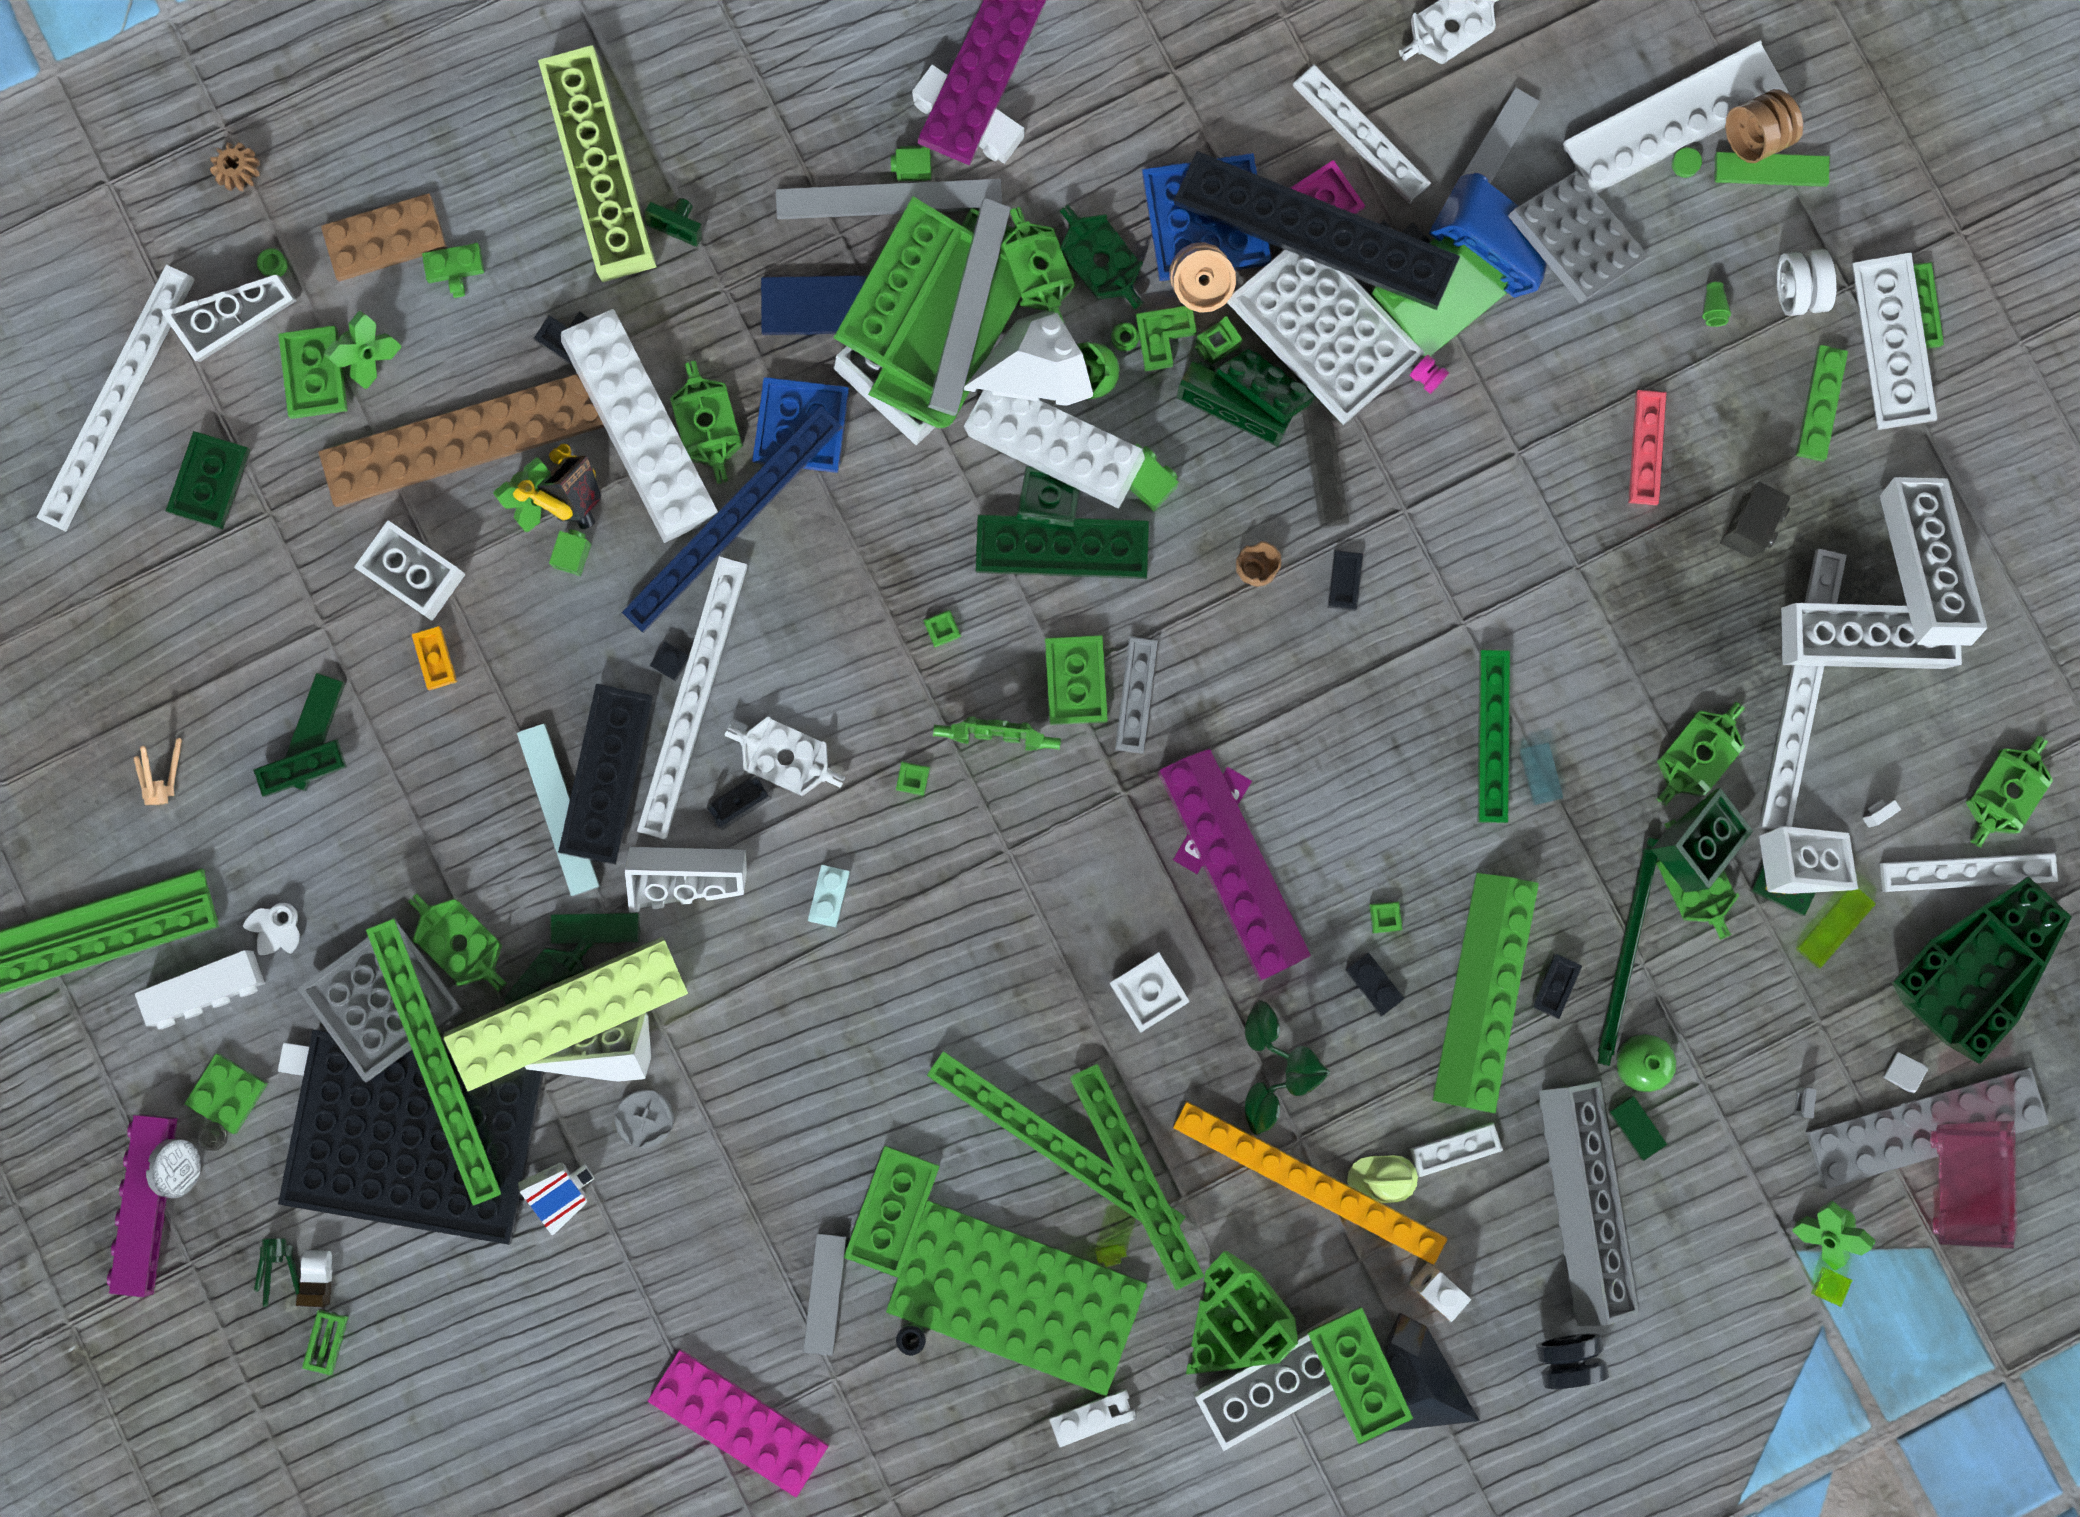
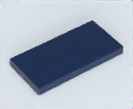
M868 276L761 277L762 335L836 334Z

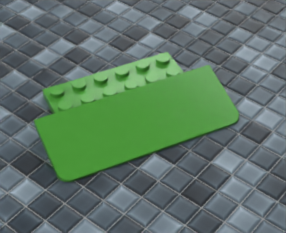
M913 196L833 338L883 367L868 393L869 396L931 426L946 428L953 423L957 414L952 416L929 408L928 404L979 211L971 208L960 225ZM1006 225L1002 243L1012 234L1015 228ZM1004 250L999 251L965 385L990 355L1021 297ZM1041 258L1033 259L1035 267H1037ZM963 390L958 412L970 391Z

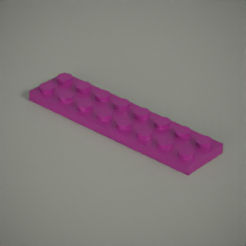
M983 0L918 137V144L970 166L1047 0Z

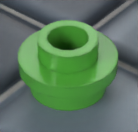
M1130 323L1118 324L1111 333L1112 344L1120 351L1134 349L1139 342L1137 328ZM1128 334L1131 339L1128 342H1123L1120 336Z

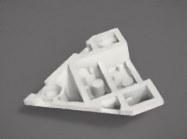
M1046 311L1018 319L964 386L966 391L975 392L976 388L993 391L992 395L1038 401L1039 398L1056 400V404L1066 406L1093 397L1082 352L1058 313Z

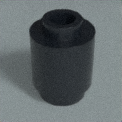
M913 1322L903 1325L896 1337L898 1349L903 1354L909 1356L920 1353L927 1340L925 1329ZM910 1332L915 1333L918 1337L914 1343L909 1342L906 1338Z

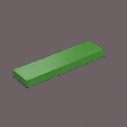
M1717 152L1715 154L1714 182L1827 187L1829 184L1830 156L1773 154L1757 163H1747L1739 158L1736 153Z

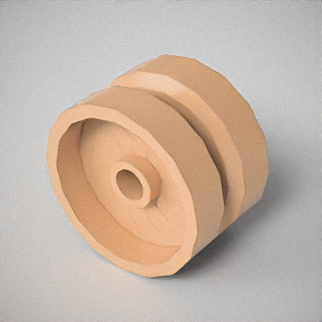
M1205 242L1192 243L1182 248L1173 258L1169 269L1170 283L1178 299L1187 308L1197 312H1211L1224 306L1232 297L1236 286L1235 271L1225 253L1215 245ZM1205 274L1206 278L1201 281L1199 277Z

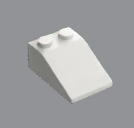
M1782 826L1759 836L1768 892L1794 894L1858 889L1849 833Z

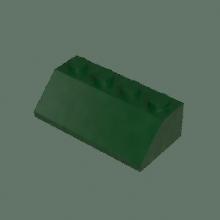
M1199 362V364L1191 363L1179 384L1177 399L1279 447L1292 418L1283 424L1279 423L1215 378L1216 372H1214L1215 369L1211 365L1204 362Z

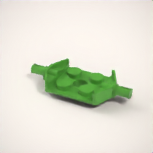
M1021 207L1013 208L1010 210V214L1015 224V230L1001 244L1000 251L1004 250L1023 299L1020 305L1058 313L1063 323H1065L1059 310L1060 302L1075 287V284L1060 249L1054 229L1047 226L1030 224L1029 221L1026 222ZM1033 259H1043L1046 263V269H1037L1033 264Z
M691 361L693 373L690 363H686L688 382L670 400L681 441L691 461L711 466L714 470L716 483L720 484L722 483L720 472L723 481H728L724 467L725 462L743 445L740 440L726 384L702 379L699 375L697 362ZM703 413H709L713 416V421L708 427H702L697 422L698 417Z
M1734 702L1727 713L1723 715L1705 711H1698L1694 714L1693 719L1664 755L1657 760L1667 783L1665 790L1657 797L1658 802H1662V805L1667 806L1672 798L1679 793L1699 797L1707 795L1745 747L1735 726V720L1745 710L1743 706L1739 707L1740 704ZM1699 745H1705L1709 748L1710 757L1707 761L1700 760L1697 757L1696 749Z
M968 717L963 722L952 724V726L934 724L933 736L947 737L964 744L969 742V733H974V738L991 740L992 735L1002 736L1003 741L1010 743H1020V739H1026L1025 751L1043 748L1060 750L1061 738L1045 737L1044 734L1035 731L1025 722L1020 724L1003 720L976 719V717Z
M2036 736L2035 741L2026 751L2001 749L1997 752L1999 756L1971 799L1966 800L1967 806L1979 824L1978 830L1970 840L1971 843L1982 847L1989 833L2017 834L2021 832L2053 781L2041 761L2042 756H2040V753L2048 743L2046 739ZM2010 782L2015 783L2019 788L2017 798H2011L2006 792L2007 785Z
M1676 819L1665 823L1666 829L1676 823ZM1658 859L1656 864L1683 920L1713 924L1720 940L1732 935L1724 921V916L1737 900L1739 894H1735L1724 870L1709 889L1685 893Z
M415 894L413 896L414 899L408 901L421 916L413 942L417 943L457 982V986L467 985L484 979L499 992L503 989L502 987L507 985V982L496 973L497 970L495 969L502 944L458 900L453 899L432 906L428 905L418 894ZM457 935H463L467 939L466 948L460 952L456 951L452 944L453 939Z

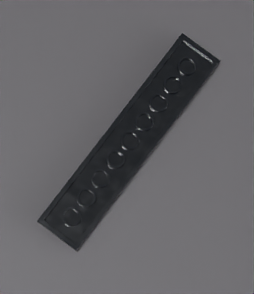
M1198 151L1174 199V205L1434 310L1438 309L1460 260L1459 255Z

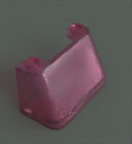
M2015 1121L1937 1125L1936 1131H1931V1148H1936L1937 1154H1939L1940 1211L1939 1217H1933V1234L1939 1235V1244L2014 1249L2017 1236Z

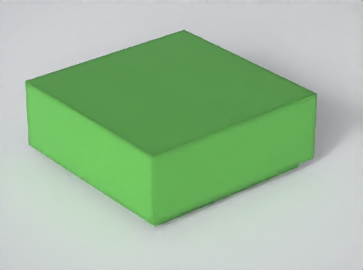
M950 610L923 620L934 648L961 637Z
M901 762L896 791L924 796L930 767Z
M1399 901L1369 905L1372 934L1402 930Z

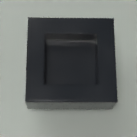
M664 641L650 667L676 682L688 662L689 655Z

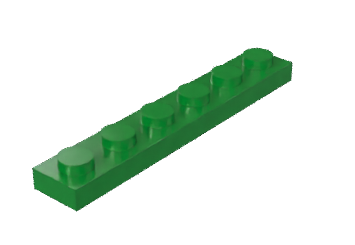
M1505 650L1479 651L1477 823H1508L1510 651Z

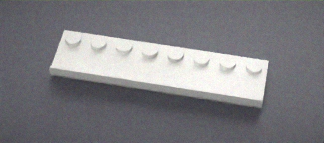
M1760 40L1567 139L1563 144V149L1572 159L1575 165L1574 169L1578 170L1588 181L1592 192L1599 193L1678 152L1680 149L1686 148L1725 128L1726 117L1731 109L1749 100H1753L1772 89H1780L1788 93V90L1761 45L1762 42Z

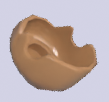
M1260 541L1254 546L1247 545L1237 556L1235 562L1236 572L1244 583L1256 587L1267 585L1274 580L1281 568V554L1275 546L1266 541Z

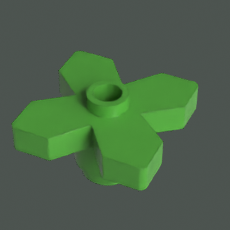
M358 311L349 322V330L341 335L339 341H334L325 351L324 355L340 368L351 365L350 377L364 389H368L377 378L375 360L392 359L401 349V345L387 333L375 336L376 323L366 314Z
M538 457L524 467V471L514 474L510 482L503 483L493 492L505 509L516 508L513 518L525 532H529L540 523L542 507L533 503L534 500L530 497L523 502L516 500L513 492L519 488L518 485L523 480H530L535 486V491L539 492L537 486L551 472Z
M1830 1201L1820 1208L1817 1213L1818 1219L1806 1216L1797 1221L1792 1229L1803 1242L1822 1245V1260L1833 1270H1838L1847 1264L1850 1258L1849 1252L1862 1256L1870 1251L1876 1242L1864 1229L1856 1228L1855 1216L1849 1210L1839 1207L1834 1201Z

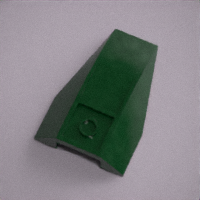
M2026 877L1929 940L1892 981V984L1902 1004L1942 1042L1974 1062L1981 1064L2019 1022L2072 916L2030 877Z

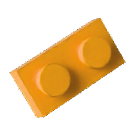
M438 626L411 634L427 689L433 690L456 683L457 679L442 628Z

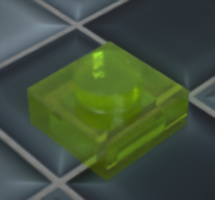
M1124 1243L1095 1249L1098 1263L1104 1262L1105 1267L1121 1264V1258L1127 1257Z
M1822 1267L1811 1294L1842 1307L1853 1280Z

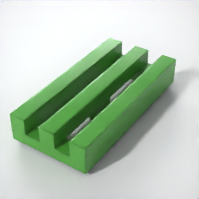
M322 1309L317 1311L302 1369L330 1376L333 1375L349 1316L326 1312V1310ZM325 1318L328 1319L317 1363L314 1365L312 1360ZM337 1321L338 1325L327 1366L323 1367L334 1324Z

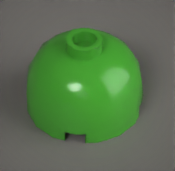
M1093 342L1078 343L1077 346L1083 354L1093 392V397L1087 400L1106 396L1115 387L1119 379L1120 369L1115 354L1102 344Z
M1641 1034L1632 1036L1622 1043L1616 1054L1618 1076L1626 1086L1635 1091L1653 1092L1660 1090L1671 1082L1676 1072L1677 1060L1673 1049L1665 1040L1656 1035Z

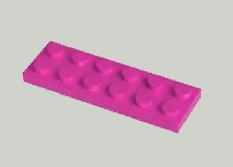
M682 1349L679 1350L647 1401L795 1498H797L829 1447V1444Z

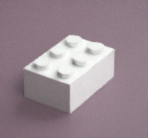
M388 520L354 566L361 573L432 621L466 575L459 568Z

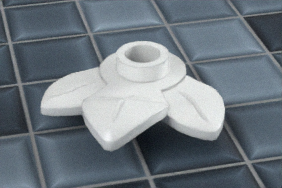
M278 903L271 909H257L248 916L243 925V928L259 933L257 937L259 955L272 954L280 947L287 953L292 954L300 941V933L296 927L298 913L288 903ZM283 912L288 914V920L285 923L280 921V915Z

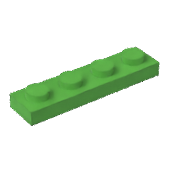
M1823 345L1817 348L1795 456L1821 462L1827 460L1848 355L1846 350Z

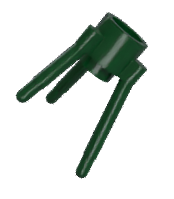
M286 1238L262 1239L254 1291L258 1292L260 1290L265 1268L263 1307H267L269 1303L272 1263L283 1262V1256H286L296 1296L299 1294L300 1282L293 1259V1245L286 1246Z

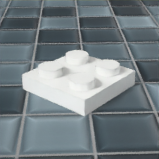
M1159 952L1109 983L1140 1033L1190 1002Z

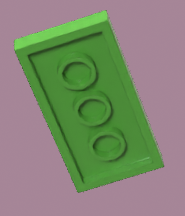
M884 1146L844 1258L899 1278L940 1165Z
M1361 1306L1307 1331L1358 1444L1413 1419Z

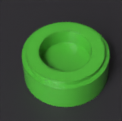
M1689 147L1680 149L1672 159L1673 171L1683 178L1694 176L1702 165V158L1699 152Z
M266 249L257 258V267L265 277L273 275L281 277L287 270L288 263L286 257L276 249Z

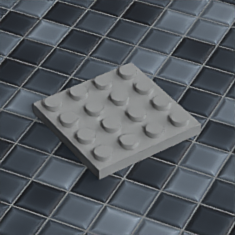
M1578 170L1515 208L1508 215L1580 304L1643 263L1649 257L1642 249V246L1626 230L1623 223L1607 207L1605 201L1596 192L1593 193L1589 188L1588 181Z
M396 921L437 1029H440L463 1012V1010ZM369 937L297 988L363 1081L368 1082L412 1049Z

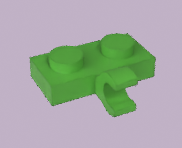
M478 243L422 253L427 282L435 283L448 280L450 293H453L454 298L465 296L462 277L484 273L481 249Z

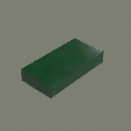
M1630 1096L1608 1112L1641 1161H1645L1668 1145L1634 1096Z

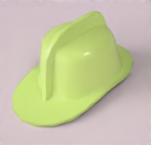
M1369 1156L1359 1159L1352 1165L1348 1172L1347 1182L1348 1186L1381 1203H1393L1406 1200L1413 1194L1417 1187L1418 1176L1414 1165L1403 1156Z

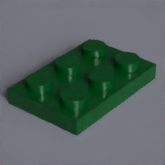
M1249 348L1220 366L1214 376L1281 424L1311 405L1315 397L1303 384L1296 382L1280 368L1273 366L1263 359L1260 354Z
M193 431L165 511L175 516L223 530L250 449Z

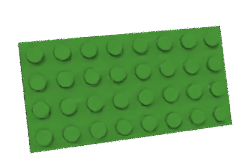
M928 1200L886 1313L1107 1396L1147 1283Z

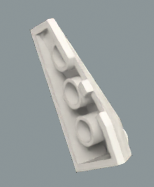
M647 1013L641 1014L525 1066V1068L611 1081L645 1079L651 1060Z

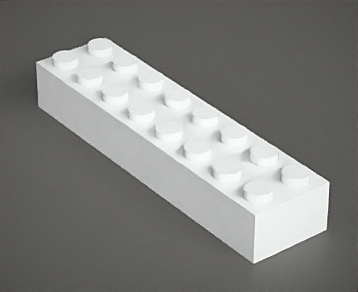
M611 309L562 331L561 342L663 542L666 543L708 523L718 511L615 310Z

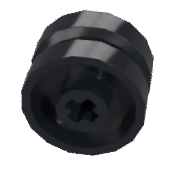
M1600 1334L1566 1335L1545 1340L1536 1345L1538 1360L1545 1364H1552L1541 1372L1543 1385L1546 1389L1581 1387L1609 1378L1606 1361L1600 1358H1593L1604 1350Z

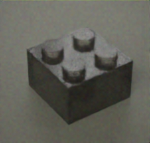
M1758 482L1743 494L1720 544L1749 558L1754 557L1758 553H1763L1767 547L1771 548L1778 536V532L1775 531L1778 523H1782L1790 511V507L1787 506L1790 496L1764 483Z

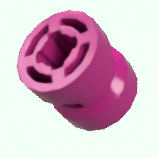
M1428 354L1409 376L1414 381H1420L1424 385V389L1429 394H1432L1449 375V372L1443 367L1439 368L1435 364V360Z

